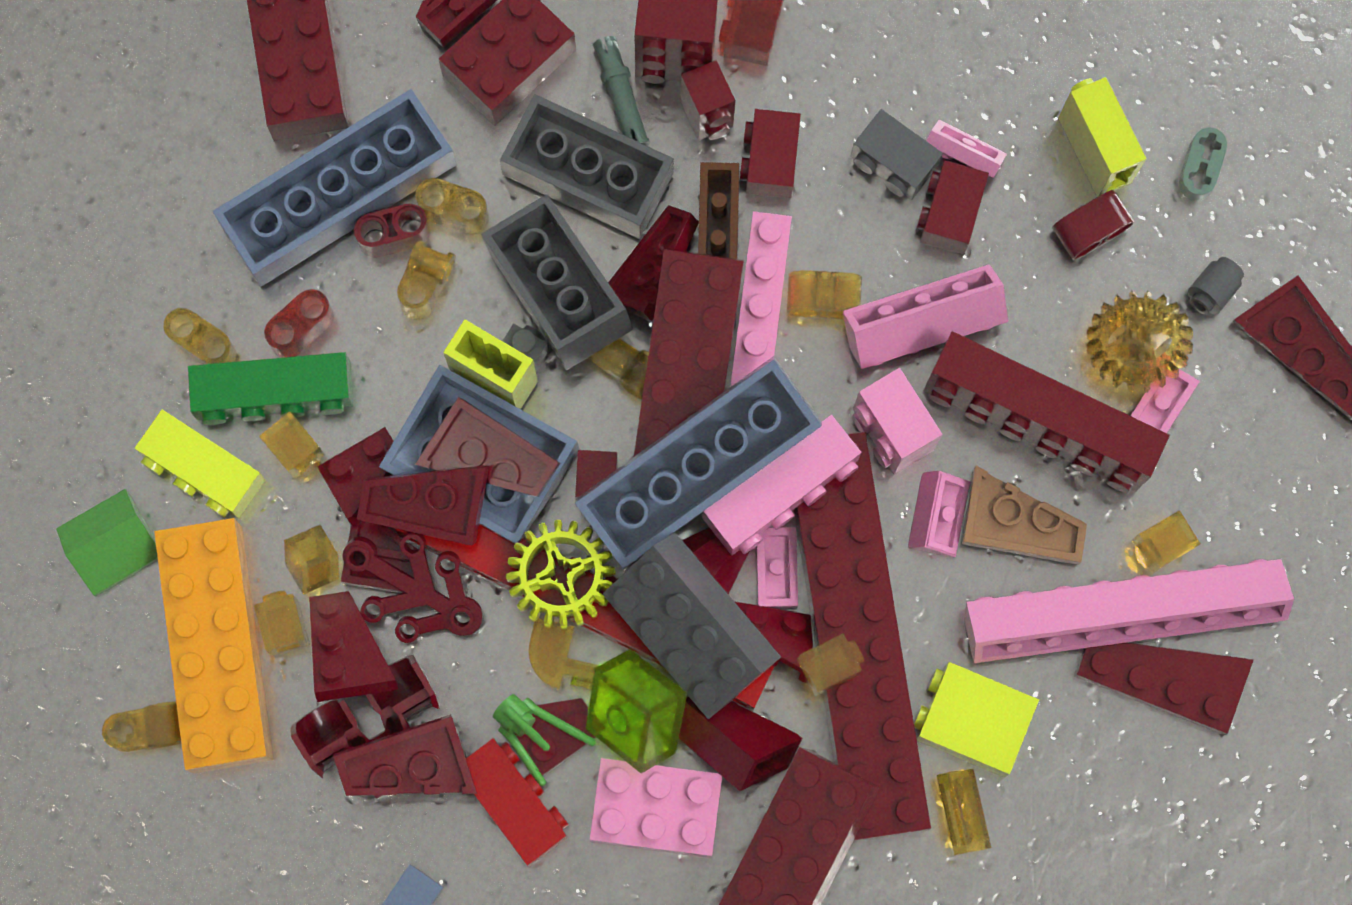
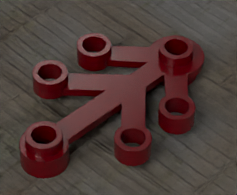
M407 532L400 542L402 553L409 557L414 577L376 556V546L370 539L358 536L352 538L347 543L342 556L345 565L349 569L357 572L368 570L405 592L383 598L378 596L366 598L360 609V613L365 621L376 623L383 618L384 614L428 605L440 612L418 619L412 616L402 617L397 623L395 634L404 643L415 641L419 634L445 628L453 634L467 636L476 632L480 627L483 619L482 608L477 601L467 597L459 573L461 562L456 553L444 551L438 556L435 563L436 572L445 578L448 598L435 590L424 551L426 546L424 535ZM410 538L418 540L420 548L416 550L410 549L406 544V540ZM354 551L362 552L365 556V561L356 562L353 560L351 553ZM443 559H450L454 562L455 568L446 570L442 567L441 561ZM375 604L380 608V613L377 615L370 614L366 606ZM465 612L470 620L465 623L459 622L455 614ZM410 624L414 627L415 632L407 635L402 632L401 626Z

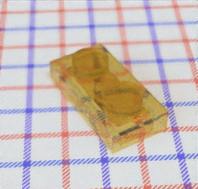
M974 768L937 775L939 795L943 802L948 824V835L952 842L954 855L992 848Z

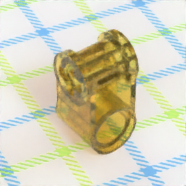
M417 241L397 289L400 307L405 316L410 319L420 320L431 314L443 286L447 283L452 273L456 254L449 252L446 255L426 247V243L423 241ZM419 291L426 294V297L420 303L413 304L406 301V298L412 292Z
M176 701L153 704L142 709L115 713L109 716L102 726L104 741L110 747L121 752L182 744ZM122 723L132 729V733L126 735L125 742L115 737V732L121 731Z

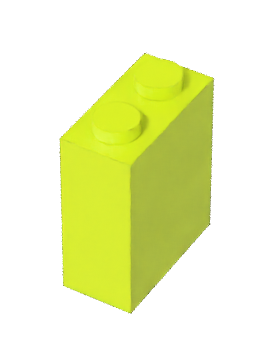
M1104 77L1093 82L1092 78L1077 83L1071 88V92L1065 101L1058 119L1096 196L1099 197L1110 190L1115 191L1131 184L1146 161V157L1107 78Z
M465 319L443 352L449 370L519 409L522 408L538 382L533 359Z
M951 662L944 666L943 671L936 668L927 689L934 693L928 707L921 705L914 721L915 729L919 730L916 736L917 741L999 776L1006 777L1010 775L1039 699Z

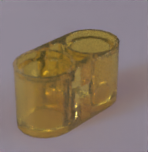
M437 178L425 179L416 189L417 204L424 210L428 221L471 235L478 234L487 227L489 213L485 198L480 193ZM439 194L444 197L440 205L431 207L425 204L426 199L430 195ZM469 206H475L481 210L479 215L472 219L462 217L461 213Z
M808 270L790 272L788 278L787 313L797 317L844 319V310L861 305L862 277L858 274Z
M177 308L166 315L163 326L165 334L179 350L200 364L236 361L237 351L229 337L193 311L186 308ZM181 324H193L192 332L185 337L176 336V331ZM215 344L225 345L224 353L220 357H207L210 347Z

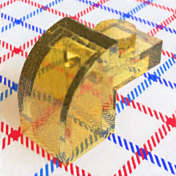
M538 618L534 622L529 642V659L538 679L547 688L558 693L562 691L565 678L571 679L570 686L582 690L593 691L595 685L604 687L607 674L605 666L570 659L576 633L575 626L568 625L567 629H561L560 623L553 622L550 628H546L544 626V619Z

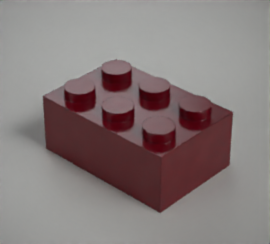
M501 0L438 60L442 75L496 126L576 51L575 33L540 0Z
M638 0L634 34L635 77H642L644 81L649 83H663L665 80L680 81L681 83L682 74L713 62L718 0Z

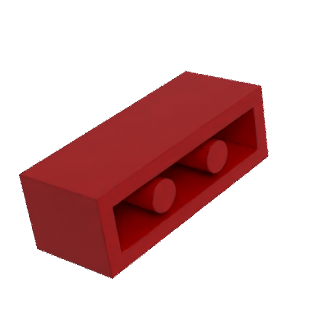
M492 738L466 758L477 792L474 795L528 867H531L568 838L563 829L569 824L555 805L547 810L538 798L545 792L530 773L524 778L514 765L520 759L506 741L499 746L495 739Z

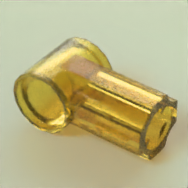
M619 338L587 358L617 378L619 384L626 391L642 400L648 351H638Z

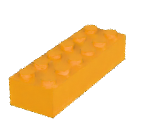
M234 518L154 531L185 770L195 774L274 760L242 526Z

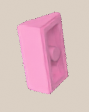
M942 471L924 472L922 474L908 547L943 556L956 557L970 481Z

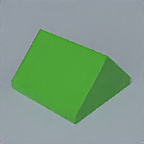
M127 489L118 492L56 528L65 556L95 597L158 561L155 538Z

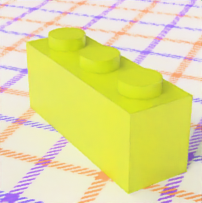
M163 409L135 446V449L143 456L140 462L142 465L159 476L163 471L168 472L176 478L172 483L174 486L191 497L197 491L208 499L205 506L223 518L230 513L239 519L266 481L260 472Z

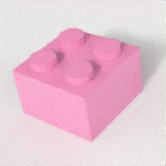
M900 368L859 391L853 407L855 414L852 415V419L858 430L866 432V434L868 433L876 445L873 448L874 455L883 468L889 466L892 472L896 474L934 451L943 434Z

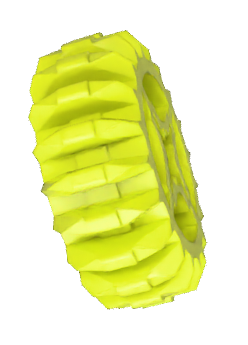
M555 520V532L548 533L546 524L541 523L539 524L541 537L536 538L531 531L525 533V537L530 543L529 547L518 542L514 545V549L522 555V558L509 557L508 565L519 569V571L507 573L506 579L511 583H520L511 588L509 593L512 598L525 596L517 604V608L520 611L528 609L531 605L533 606L529 615V619L532 622L538 620L541 613L546 614L544 618V626L546 628L552 626L554 617H560L561 629H567L568 616L574 615L575 623L577 626H581L584 623L580 612L586 610L590 617L595 618L598 614L592 603L595 601L601 606L608 604V600L600 593V590L606 591L613 583L603 580V577L614 576L616 570L612 566H602V564L609 562L613 556L610 551L598 554V551L604 546L601 538L595 539L592 543L588 542L593 534V530L590 527L585 528L579 536L577 535L578 523L576 521H571L568 532L563 531L561 520ZM556 544L573 545L584 551L589 557L584 559L580 557L567 559L561 555ZM545 549L548 557L547 567L542 572L536 574V578L528 580V571L532 560L540 551ZM553 557L557 558L559 566H564V570L567 568L571 569V572L567 574L568 581H566L569 592H566L563 583L558 582V578L555 581L551 580V577L555 575L554 568H556ZM595 568V576L591 588L585 596L577 600L573 588L574 583L579 577L586 575V571ZM540 589L542 591L549 589L557 590L563 596L566 605L548 604L540 600L533 592Z

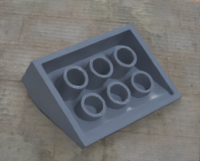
M439 364L379 468L393 476L438 471L415 464L457 398L464 399L561 463L539 497L486 483L479 524L514 544L520 543L560 484L578 453V442Z

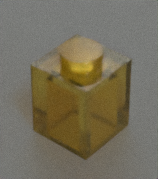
M288 412L259 436L293 479L299 475L305 477L311 474L321 464L319 459L325 455L291 412Z
M1180 510L1139 533L1132 540L1135 545L1133 553L1142 567H1149L1152 574L1201 545Z
M317 525L284 540L285 565L303 595L339 579V555L321 525Z
M286 591L273 592L263 596L262 603L254 605L265 650L271 656L310 645L299 600L293 593L287 595Z
M841 634L800 654L797 661L814 695L817 696L858 676L862 671L859 664L864 662V659L854 640L848 642L844 634Z

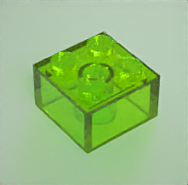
M629 649L595 667L585 729L642 774L676 754L687 692Z

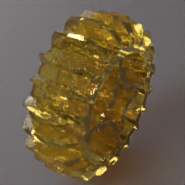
M1131 290L1127 300L1116 294L1114 306L1103 302L1101 314L1093 315L1092 326L1087 329V339L1089 341L1086 344L1087 353L1092 356V367L1094 369L1100 368V377L1103 380L1112 377V384L1115 388L1126 382L1131 393L1136 388V385H1143V389L1148 393L1152 382H1156L1157 385L1163 388L1166 385L1165 376L1176 380L1179 376L1178 368L1186 369L1188 356L1193 353V343L1191 342V339H1193V329L1191 326H1188V316L1186 313L1179 314L1180 306L1177 302L1167 305V298L1164 294L1156 300L1152 299V293L1149 290L1145 292L1144 297H1137V294ZM1124 325V332L1116 336V341L1108 344V340L1113 332ZM1171 338L1172 342L1168 349L1156 358L1155 350L1163 346V341Z

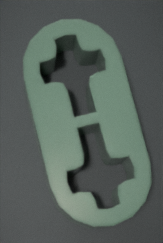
M1207 127L1201 129L1196 133L1189 145L1179 179V187L1183 195L1191 200L1205 199L1217 184L1227 150V140L1225 135L1216 128ZM1206 139L1213 141L1212 147L1214 148L1208 159L1202 158L1205 147L1201 144ZM1200 168L1204 170L1202 182L1205 184L1200 189H1196L1193 187L1194 181L1189 178H1193Z

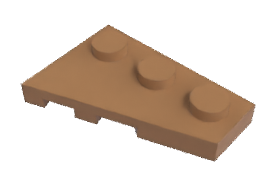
M977 465L974 467L962 540L963 545L1076 565L1082 562L1087 528L1085 522L1045 501L1041 502L1020 491V488L995 478L988 474V471Z

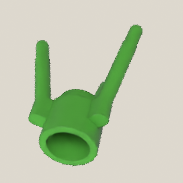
M512 694L497 707L493 718L501 725L498 731L510 742L540 786H545L546 780L515 735L517 734L520 737L526 734L544 751L550 749V745L532 728L536 720L532 714L590 746L596 744L594 738L538 707L530 698L522 701L518 696Z

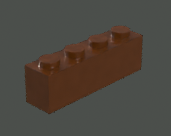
M700 162L698 253L737 259L739 163Z

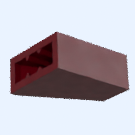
M690 697L684 699L676 710L677 718L671 729V732L739 791L788 769L803 739L797 733L732 701L708 719Z

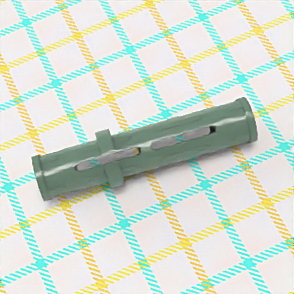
M615 36L604 37L608 53L605 44H602L601 39H598L593 43V47L603 72L600 78L602 84L608 87L622 135L635 140L634 135H636L637 142L648 146L650 141L647 138L628 80L631 77L629 68L623 64L617 39Z

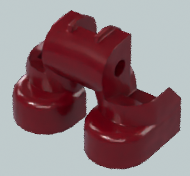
M414 655L406 656L388 665L396 679L398 690L366 695L376 713L380 714L385 728L384 731L371 739L357 726L356 717L344 698L330 700L322 704L291 726L292 740L309 767L322 779L324 772L335 764L333 754L411 728L408 722L409 718L430 707L440 709L438 697ZM374 795V796H375V798L377 799V798L381 797L382 795Z

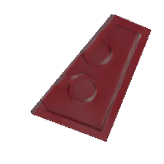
M350 592L309 597L314 694L317 702L398 690L396 679Z
M451 714L333 754L346 796L396 795L404 793H424V795L440 793L477 794Z

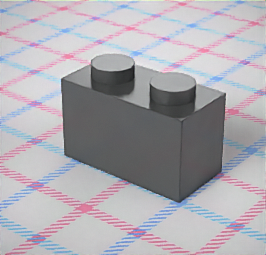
M882 109L879 110L854 142L851 157L854 158V163L857 167L868 174L874 172L885 180L884 183L891 192L901 197L905 195L911 200L932 175V172L939 166L943 155L941 151Z

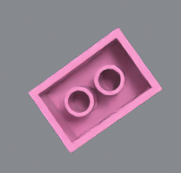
M601 758L590 842L711 858L722 776L718 773Z

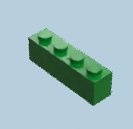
M346 352L188 366L190 412L197 420H202V423L206 425L223 424L226 422V418L241 417L243 421H260L265 419V414L281 413V417L296 418L304 416V411L320 410L321 414H339L344 412V407H353L351 364Z

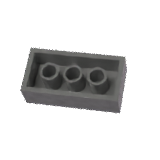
M536 94L533 95L500 158L502 175L544 195L548 194L549 197L638 239L643 235L674 173V158Z
M548 194L481 233L491 257L566 370L633 330L626 308Z
M675 532L652 546L603 593L604 597L708 719L729 704L781 658L778 652Z

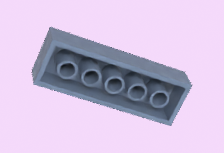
M410 89L212 212L260 287L352 231L360 217L389 208L456 166V161L452 148L413 90Z
M773 356L578 497L575 504L624 569L645 554L652 546L670 536L822 426L821 420Z

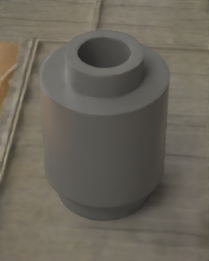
M1220 257L1217 261L1210 262L1188 289L1192 307L1205 315L1209 313L1219 314L1242 286L1241 280L1244 277V272L1241 267L1226 257Z

